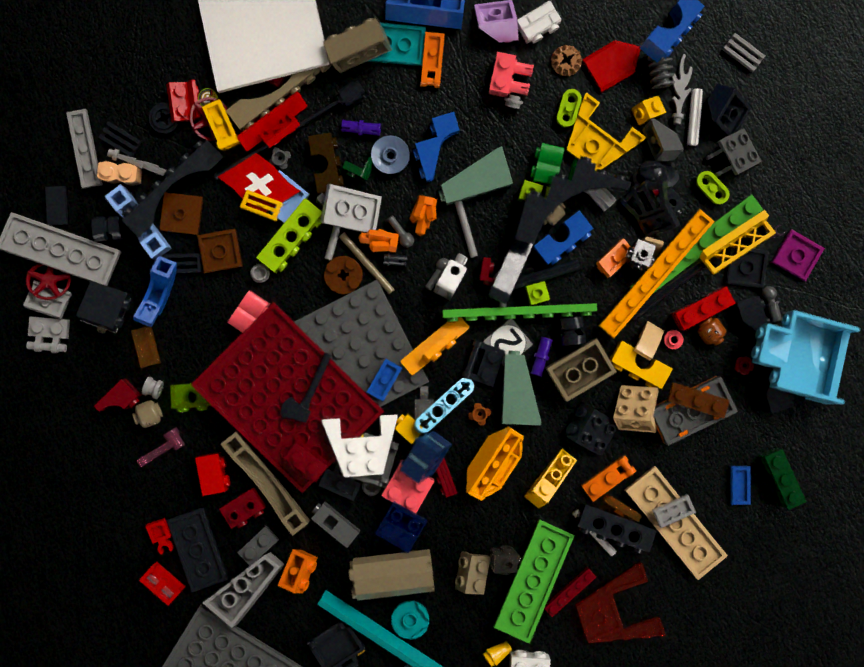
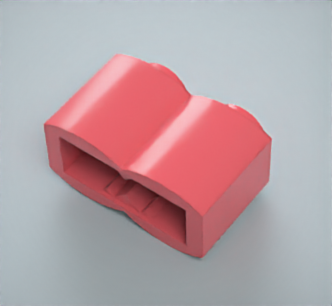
M248 291L228 323L243 333L268 308L270 303L254 292Z

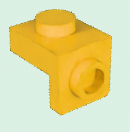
M659 95L644 100L632 107V112L638 125L666 113Z

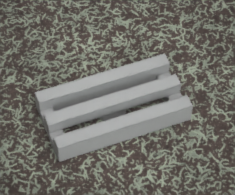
M736 33L733 34L722 49L751 72L755 71L756 67L765 57L763 53ZM731 45L736 50H738L742 55L751 60L754 63V65L749 63L747 60H745L743 57H741L739 54H737L735 51L729 48V46Z

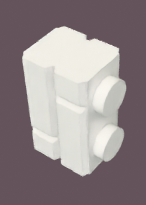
M549 0L518 19V30L527 44L531 41L536 43L543 38L542 35L544 33H553L559 28L561 17Z

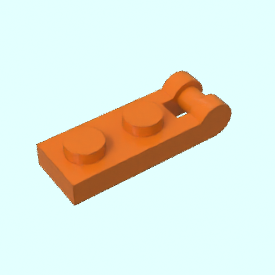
M425 32L421 87L431 85L434 88H440L444 33ZM428 72L435 73V78H427Z
M623 455L581 486L594 502L624 479L634 474L636 469L634 466H630L626 455ZM622 466L625 471L619 473L617 468Z

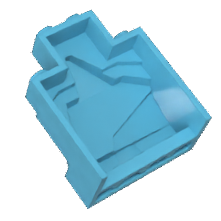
M795 310L788 311L783 316V327L772 324L760 325L756 331V346L753 347L751 353L753 357L752 363L774 368L769 377L771 388L803 396L805 399L823 404H844V400L836 397L850 333L859 332L860 328Z

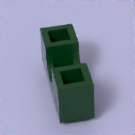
M775 447L760 454L759 456L766 472L771 475L777 489H775V492L782 507L790 510L806 503V499L783 449Z

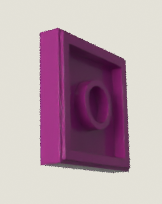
M791 229L771 263L805 282L825 248Z

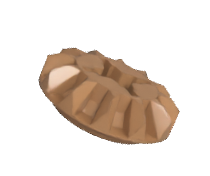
M564 45L558 47L551 58L553 69L562 76L575 74L580 69L582 63L580 51L575 49L574 46ZM563 55L566 57L573 56L570 60V65L568 63L561 64L564 59Z

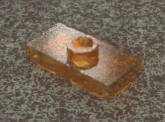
M147 326L131 330L140 367L161 363L152 328Z
M609 494L604 496L603 500L615 508L614 512L622 517L626 514L639 522L642 517L640 513Z

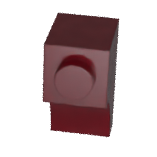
M121 379L94 407L99 412L113 405L121 406L123 409L129 407L132 409L140 402L138 398L142 394L127 379Z

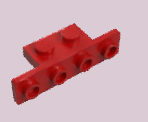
M295 92L237 136L239 142L246 151H249L261 141L269 148L278 144L281 139L294 132L300 126L294 116L307 107L306 102L299 92Z

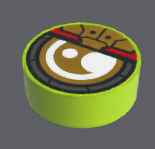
M209 88L203 89L198 95V100L205 97L218 99L217 93ZM204 101L200 104L202 106H205L209 103H212V101Z

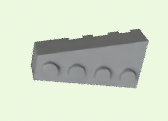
M271 552L265 554L204 601L203 604L233 628L242 620L285 564Z

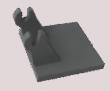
M744 128L719 140L718 144L721 149L705 157L706 160H709L725 152L731 165L715 173L716 177L731 169L736 176L762 162Z

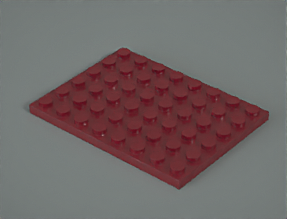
M273 302L191 386L303 493L314 480H307L301 475L302 471L297 468L293 469L285 463L284 456L297 439L327 460V469L336 460V457L322 425V420L340 419L341 439L358 438L384 410L341 367L330 359L311 400L309 408L311 413L307 422L304 423L299 420L282 417L281 407L285 400L293 397L298 403H301L325 352Z

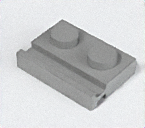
M34 280L32 290H34L40 282ZM46 288L38 293V295L43 297L55 296L50 289ZM66 291L59 298L42 300L29 292L23 306L27 309L62 319L72 294Z

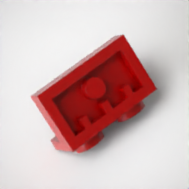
M195 80L167 83L171 121L190 122V111L192 106L198 101L199 94ZM196 108L193 113V122L199 119L201 115Z

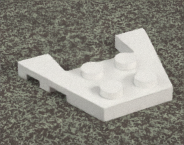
M397 415L379 416L380 436L341 439L340 419L322 420V425L331 443L343 477L383 474L398 418Z

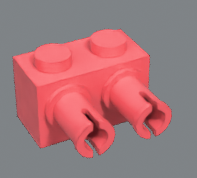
M497 52L488 94L507 97L510 92L527 96L530 84L513 81L512 75L516 73L531 77L534 65L517 62L516 55Z

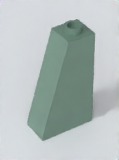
M498 147L443 183L441 190L438 191L441 202L445 201L446 205H450L512 186L513 181L503 148Z
M509 351L508 354H504L501 423L541 425L525 355H520V351Z

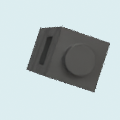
M326 502L322 505L318 503L312 511L314 515L311 519L346 548H348L360 532V529Z

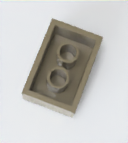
M376 18L367 19L362 25L357 27H349L342 34L331 35L323 42L331 64L339 73L392 51L386 33Z
M592 339L545 367L566 402L617 372L598 339Z

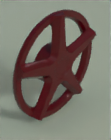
M212 97L198 100L190 111L192 129L199 137L208 141H215L217 139L200 103L219 100ZM196 108L201 113L202 118L194 125L193 113ZM205 126L209 127L212 137L202 135L198 132V129Z
M39 263L28 270L26 285L29 292L36 298L53 300L65 294L70 287L71 276L68 273L54 275V269L48 266L45 274L34 272L37 268L43 266ZM31 277L40 280L39 285L34 290L30 286ZM67 279V285L60 293L56 284L58 281ZM46 288L50 289L55 296L43 297L38 295V293Z

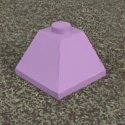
M512 0L474 5L478 25L481 30L498 42L508 43L518 40V20Z

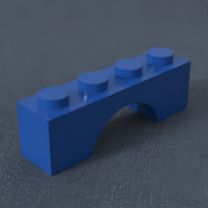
M679 0L669 13L673 20L674 28L665 29L657 26L641 45L640 49L657 63L662 57L666 59L673 51L671 46L676 47L683 39L680 35H686L693 27L690 23L693 22L695 24L702 16L700 11L704 8V5L698 0Z

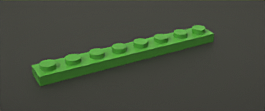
M748 196L715 221L654 292L698 260L704 249L760 213L763 208L754 196Z
M597 303L442 310V318H446L447 322L458 321V317H466V321H474L479 316H485V320H496V316L504 315V319H516V315H523V318H535V314H542L543 318L554 317V313H561V317L573 316V312H580V316L592 315V312L597 311Z

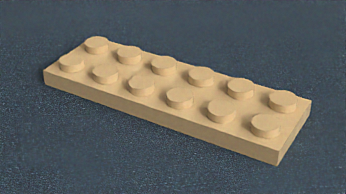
M653 466L625 489L697 580L728 556L694 514L663 528L659 527L652 509L675 500L680 496L656 466Z

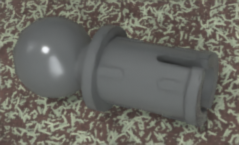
M766 286L762 290L761 296L767 300L765 306L767 307L770 322L782 320L778 306L780 302L775 301L777 291L772 286Z

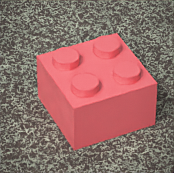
M401 460L382 492V496L415 515L432 487L434 478L429 477L418 484L400 470L402 467Z

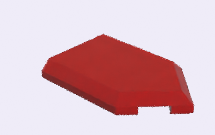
M614 40L582 59L601 93L635 73L640 46Z

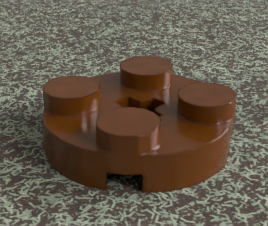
M338 256L327 264L324 278L332 291L339 294H349L354 292L361 284L363 272L355 259L348 256ZM341 270H345L346 273H349V276L346 277L345 281H342V278L338 277V274L341 273Z

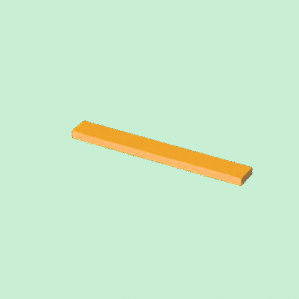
M699 209L657 257L652 267L645 271L601 322L599 327L612 338H615L715 221Z

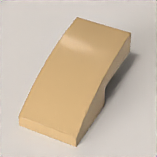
M647 321L633 351L650 361L659 346L664 330Z

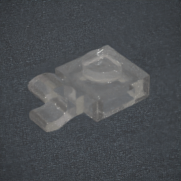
M421 386V399H415V419L434 403V399H428V386Z

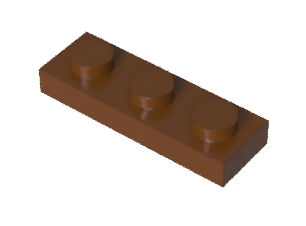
M674 382L667 398L669 402L723 419L730 402L728 399Z

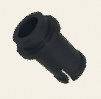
M388 252V254H384L383 265H387V267L389 265L406 267L407 255H395Z

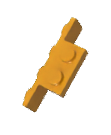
M458 317V321L446 322L405 356L400 363L412 376L415 375L431 360L435 362L441 357V352L447 348L449 350L457 343L455 340L469 329V325L462 317Z

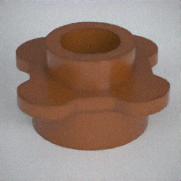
M480 403L474 404L473 411L468 416L470 420H475L479 425H484L487 416L491 415V410L482 407Z

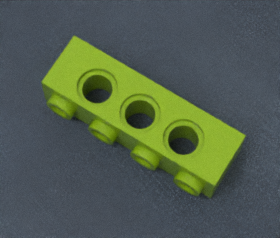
M304 198L256 258L273 272H282L288 265L286 262L290 256L294 257L300 250L298 246L302 241L306 242L311 237L312 233L310 231L315 226H320L322 211ZM303 217L309 219V224L306 227L299 225V221ZM290 232L297 234V239L294 242H289L287 239ZM278 247L285 249L282 257H277L275 254V250Z

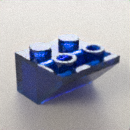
M394 501L384 515L375 534L409 553L428 520Z

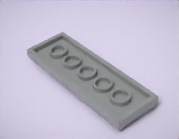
M12 212L0 236V250L106 286L121 254V251Z

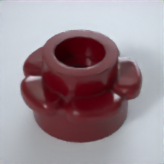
M748 356L737 358L735 363L736 371L742 375L749 374L754 368L752 359Z

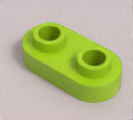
M569 89L563 94L556 120L564 128L571 127L575 123L581 104V94L575 89ZM573 97L574 103H570L568 98ZM567 115L569 121H564L562 117Z
M703 171L696 177L697 187L713 204L720 205L729 199L730 193L728 188L712 172ZM703 178L708 180L707 185L702 183ZM716 192L721 194L720 199L716 198Z

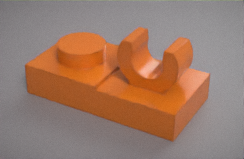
M624 238L620 239L596 262L599 271L604 273L607 278L611 277L627 262L625 256L628 248L631 246Z

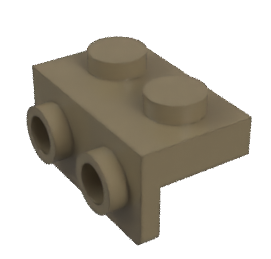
M462 551L458 562L459 567L455 579V589L465 594L484 595L490 556L470 554Z

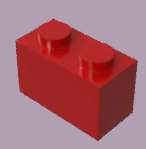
M218 452L196 457L202 496L226 492L228 486H230L229 475L225 474L224 468L227 467L225 456Z

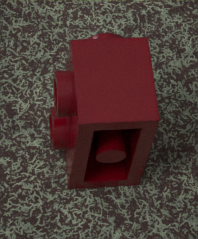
M298 439L284 456L285 463L293 469L297 468L302 471L301 475L309 481L312 479L316 482L328 465L327 460Z
M254 486L222 506L219 510L231 529L235 526L239 529L248 523L246 519L251 516L255 519L263 514V509L267 505Z

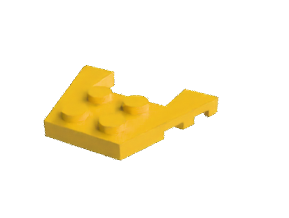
M586 92L566 151L576 159H580V156L591 158V162L597 164L596 172V169L602 170L640 144L646 137L632 127L621 143H619L589 120V117L600 102Z

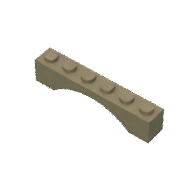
M331 65L295 73L281 88L273 93L260 98L240 99L227 109L226 112L243 132L285 101L287 97L295 92H300V87L305 83L307 85L312 83L318 73L326 72Z
M239 431L221 443L230 457L258 486L292 536L309 523L310 519Z

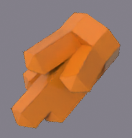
M417 196L415 207L409 219L412 223H417L415 233L419 236L424 235L426 229L430 227V222L437 219V199Z
M370 229L367 233H361L358 238L360 243L370 244L369 247L372 252H396L399 234L390 233L382 229Z

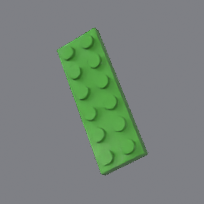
M538 520L495 621L494 628L530 644L575 535L542 520Z

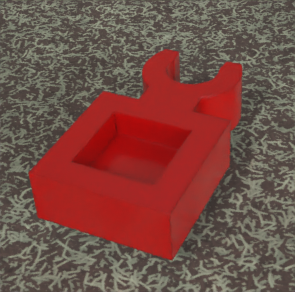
M163 518L148 523L146 529L152 544L158 542L159 554L164 553L163 546H167L169 551H172L174 545L168 540V538H171V533L166 519Z

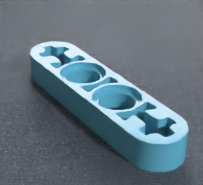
M468 378L460 379L415 420V430L420 434L430 431L472 393L474 389L473 382ZM467 383V390L458 394L457 391L462 387V384ZM449 394L456 398V402L453 405L448 404L446 401V396ZM434 407H439L442 410L440 417H435L432 414ZM429 416L431 421H429L426 424L427 429H421L419 427V425L421 424L419 421L421 420L423 422Z

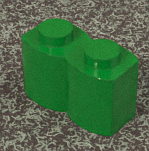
M545 143L536 148L534 158L537 159V164L532 166L530 177H533L532 182L547 185L549 176H555L556 173L559 174L565 148Z

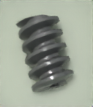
M648 56L647 60L652 62L648 65V68L652 70L649 76L654 77L650 80V83L655 85L651 89H661L673 85L675 81L669 80V78L674 76V73L668 72L673 66L667 65L668 62L672 61V58L667 57L665 59L662 57L657 63Z

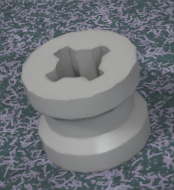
M147 377L142 388V395H151L154 399H158L164 382L161 380L155 381L152 377Z

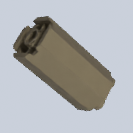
M430 549L353 558V561H350L349 576L353 584V599L366 600L435 591Z

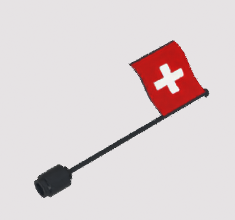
M358 80L352 81L337 90L339 94L336 95L338 98L336 101L300 122L299 127L338 103H341V105L346 104L348 107L363 98L362 95L366 94ZM266 144L218 174L214 173L213 175L215 180L221 179L233 188L242 199L246 190H250L284 203L302 192L291 185L271 163L257 154L268 147ZM249 195L248 199L276 208V205ZM247 203L249 207L265 213L269 212L266 209Z

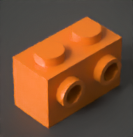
M292 549L278 586L293 593H303L309 586L310 575L316 569L318 557L303 550Z

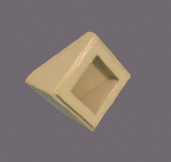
M650 237L642 238V241L656 246L653 256H657L664 242Z

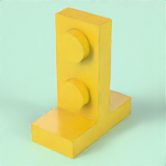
M220 99L202 107L217 139L216 143L219 150L225 151L241 144Z

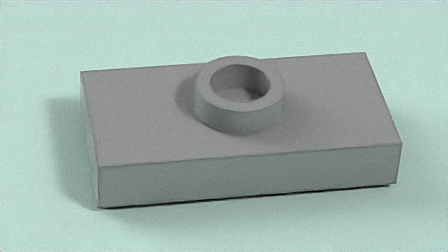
M688 494L652 509L660 528L696 513Z

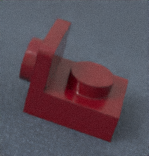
M487 257L482 259L479 280H483L484 285L492 286L496 278L488 276L493 273L494 263L491 262V258Z

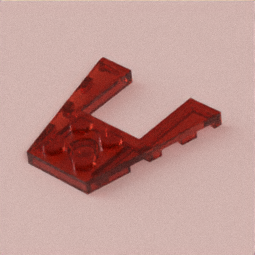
M641 562L575 605L588 643L666 636L661 619L658 616L623 628L613 594L648 582Z

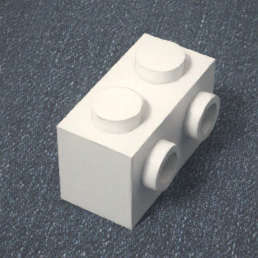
M524 650L511 651L509 667H550V657L542 651L534 653Z

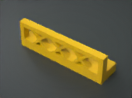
M763 210L701 252L699 258L713 275L775 235L776 232L767 222L768 213ZM761 225L768 232L765 236L756 235V230ZM743 237L752 238V244L749 246L740 245L741 239ZM726 248H737L736 255H725ZM713 257L722 258L721 265L716 268L709 261Z

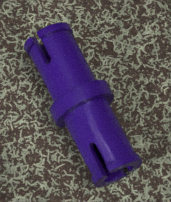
M342 120V132L358 133L360 136H363V134L380 136L381 123H366L364 120L359 122Z
M541 337L537 353L534 354L535 360L530 374L542 377L546 361L549 360L548 353L553 340Z

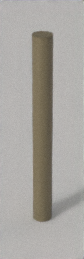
M345 232L341 234L339 238L371 275L378 280L386 292L391 294L395 289Z

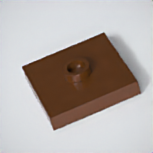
M164 192L160 231L199 235L203 197Z
M236 229L197 235L204 273L243 267Z

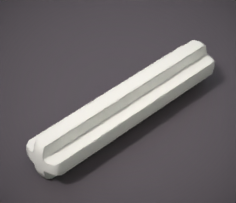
M693 89L691 92L687 145L690 146L698 145L702 89Z

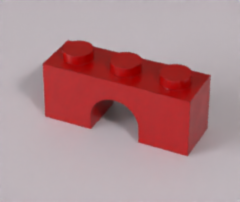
M726 286L707 294L704 298L690 305H686L671 313L679 330H686L736 303Z

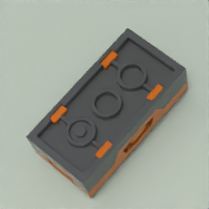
M715 376L692 387L693 389L730 400L725 418L738 412L722 377ZM667 400L655 406L653 415L657 424V431L666 445L673 444L723 419Z

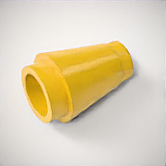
M505 641L486 649L483 656L491 667L497 666L512 651V648Z

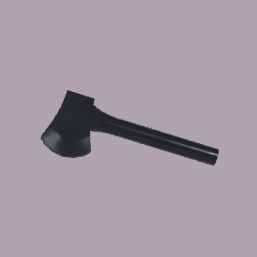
M324 353L301 403H298L293 397L285 400L281 407L282 417L299 420L304 423L307 422L311 410H309L311 400L332 357L331 354Z

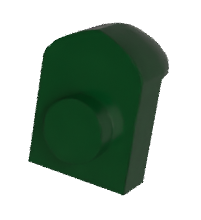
M371 156L363 169L345 161L342 167L346 171L345 175L353 179L357 176L363 180H368L372 169Z

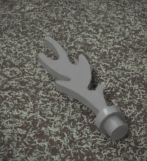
M685 54L682 55L679 64L680 79H677L676 74L672 76V81H675L673 88L679 99L675 96L672 98L676 108V113L672 114L673 124L680 125L681 120L684 118V114L681 113L685 98L691 91V88L685 90L693 69L689 67L687 74L684 73Z
M109 149L107 156L112 157L114 161H117L119 158L141 169L145 168L162 176L167 171L166 169L159 168L156 164L119 154L120 150Z

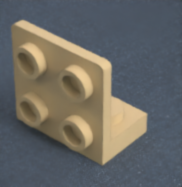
M621 386L613 417L618 430L656 433L657 424L653 415L659 392L658 388Z

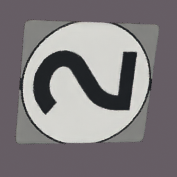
M513 319L507 321L484 340L485 344L505 350V354H508L509 351H520L521 355L533 345Z

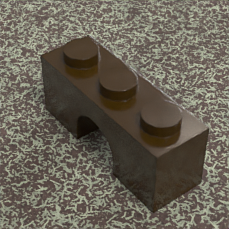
M331 132L308 136L311 156L313 158L323 157L328 161V167L323 173L314 174L318 195L321 193L326 194L327 184L343 187V176L338 173V168H341L340 158L335 155V149H338L336 137H332Z

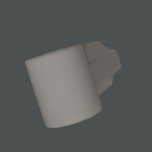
M594 188L584 191L603 211L607 210L616 201L607 188Z

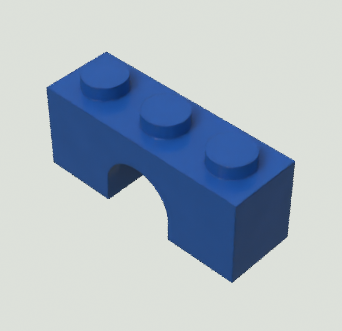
M580 210L562 223L568 233L567 239L564 242H556L548 234L532 247L546 265L549 263L554 265L561 259L560 254L564 251L568 254L577 247L574 243L580 239L583 242L592 235L590 231L594 228Z

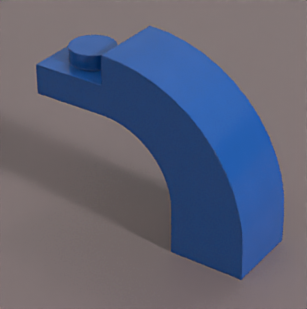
M158 256L150 270V283L147 292L133 316L134 321L152 328L158 315H161L172 290L177 270L176 262Z

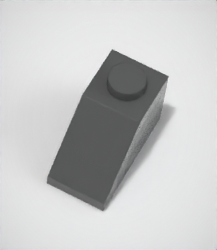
M650 119L642 130L655 161H674L683 151L682 143L677 133L656 119Z

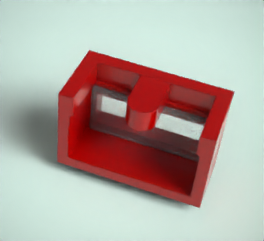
M158 562L154 563L139 580L168 606L186 587Z

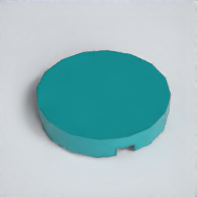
M414 600L399 603L392 613L391 622L394 632L406 639L421 637L427 631L429 625V614L426 608Z

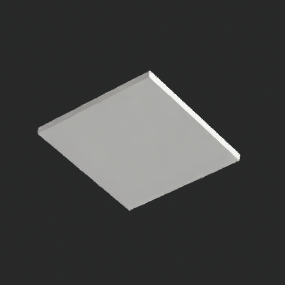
M198 0L218 93L330 65L323 45L325 40L316 0Z

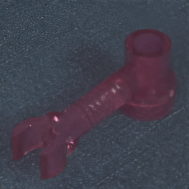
M177 427L163 435L167 441L166 443L137 460L140 467L171 448L177 450L185 445L179 436L180 432Z

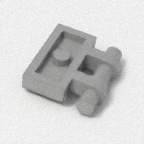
M29 317L28 336L36 337L35 342H27V349H33L35 352H41L42 350L51 351V353L66 352L67 345L60 344L61 338L68 339L70 320ZM51 337L53 341L52 343H43V338Z

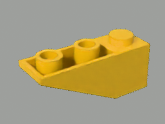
M562 448L536 479L524 497L538 508L546 505L577 460Z

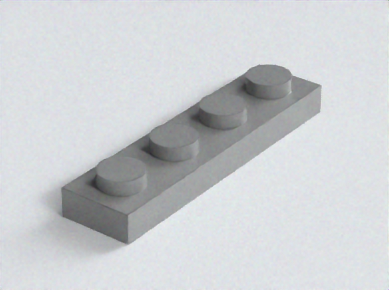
M81 109L67 112L81 187L85 189L102 185V180L97 177L98 160L88 111Z

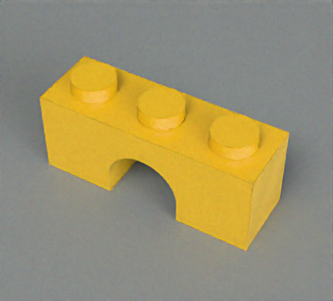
M619 341L609 359L613 363L614 368L619 371L624 369L630 372L628 376L637 381L639 379L646 381L645 385L647 387L662 389L673 369L656 359H652L647 368L640 369L635 362L637 353L633 351L634 347Z

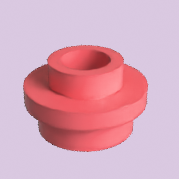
M668 331L664 336V343L670 349H678L683 344V336L679 331ZM675 336L677 338V342L672 343L671 337Z

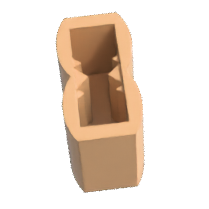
M106 161L98 163L97 177L112 184L123 182L127 185L141 184L142 170L132 164L123 163L117 165Z

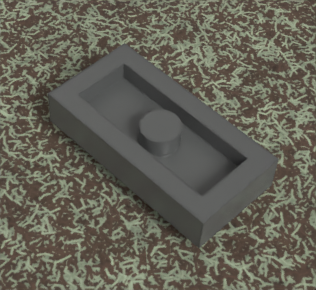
M266 525L237 553L251 566L279 538Z

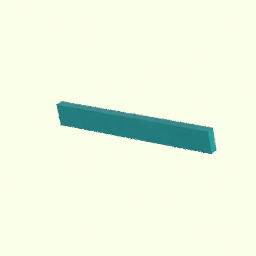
M325 590L318 602L320 607L410 666L443 667L327 590Z

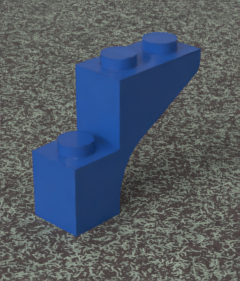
M454 112L432 118V124L429 126L432 136L436 135V137L415 143L416 149H413L416 161L420 160L421 167L418 168L421 179L425 178L426 183L434 179L442 143L460 131Z

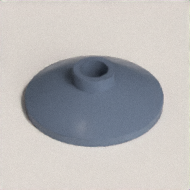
M392 135L384 136L377 140L371 151L374 166L386 174H395L402 171L408 164L410 156L407 144L401 138ZM390 152L393 153L394 158L388 159L387 154Z

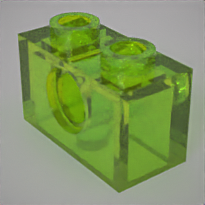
M191 384L170 385L172 409L177 408L178 412L189 411L190 407H197V411L208 410V406H212ZM190 392L196 394V401L194 403L188 399Z

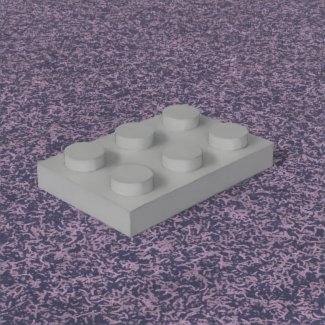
M327 184L320 223L367 233L370 229L376 230L382 197Z

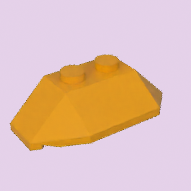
M510 427L489 435L467 468L466 492L482 501L485 497L500 490L522 457V441L524 436Z

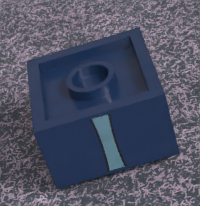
M435 431L425 433L421 438H415L413 449L407 459L401 462L402 467L400 470L418 484L434 475L452 445Z

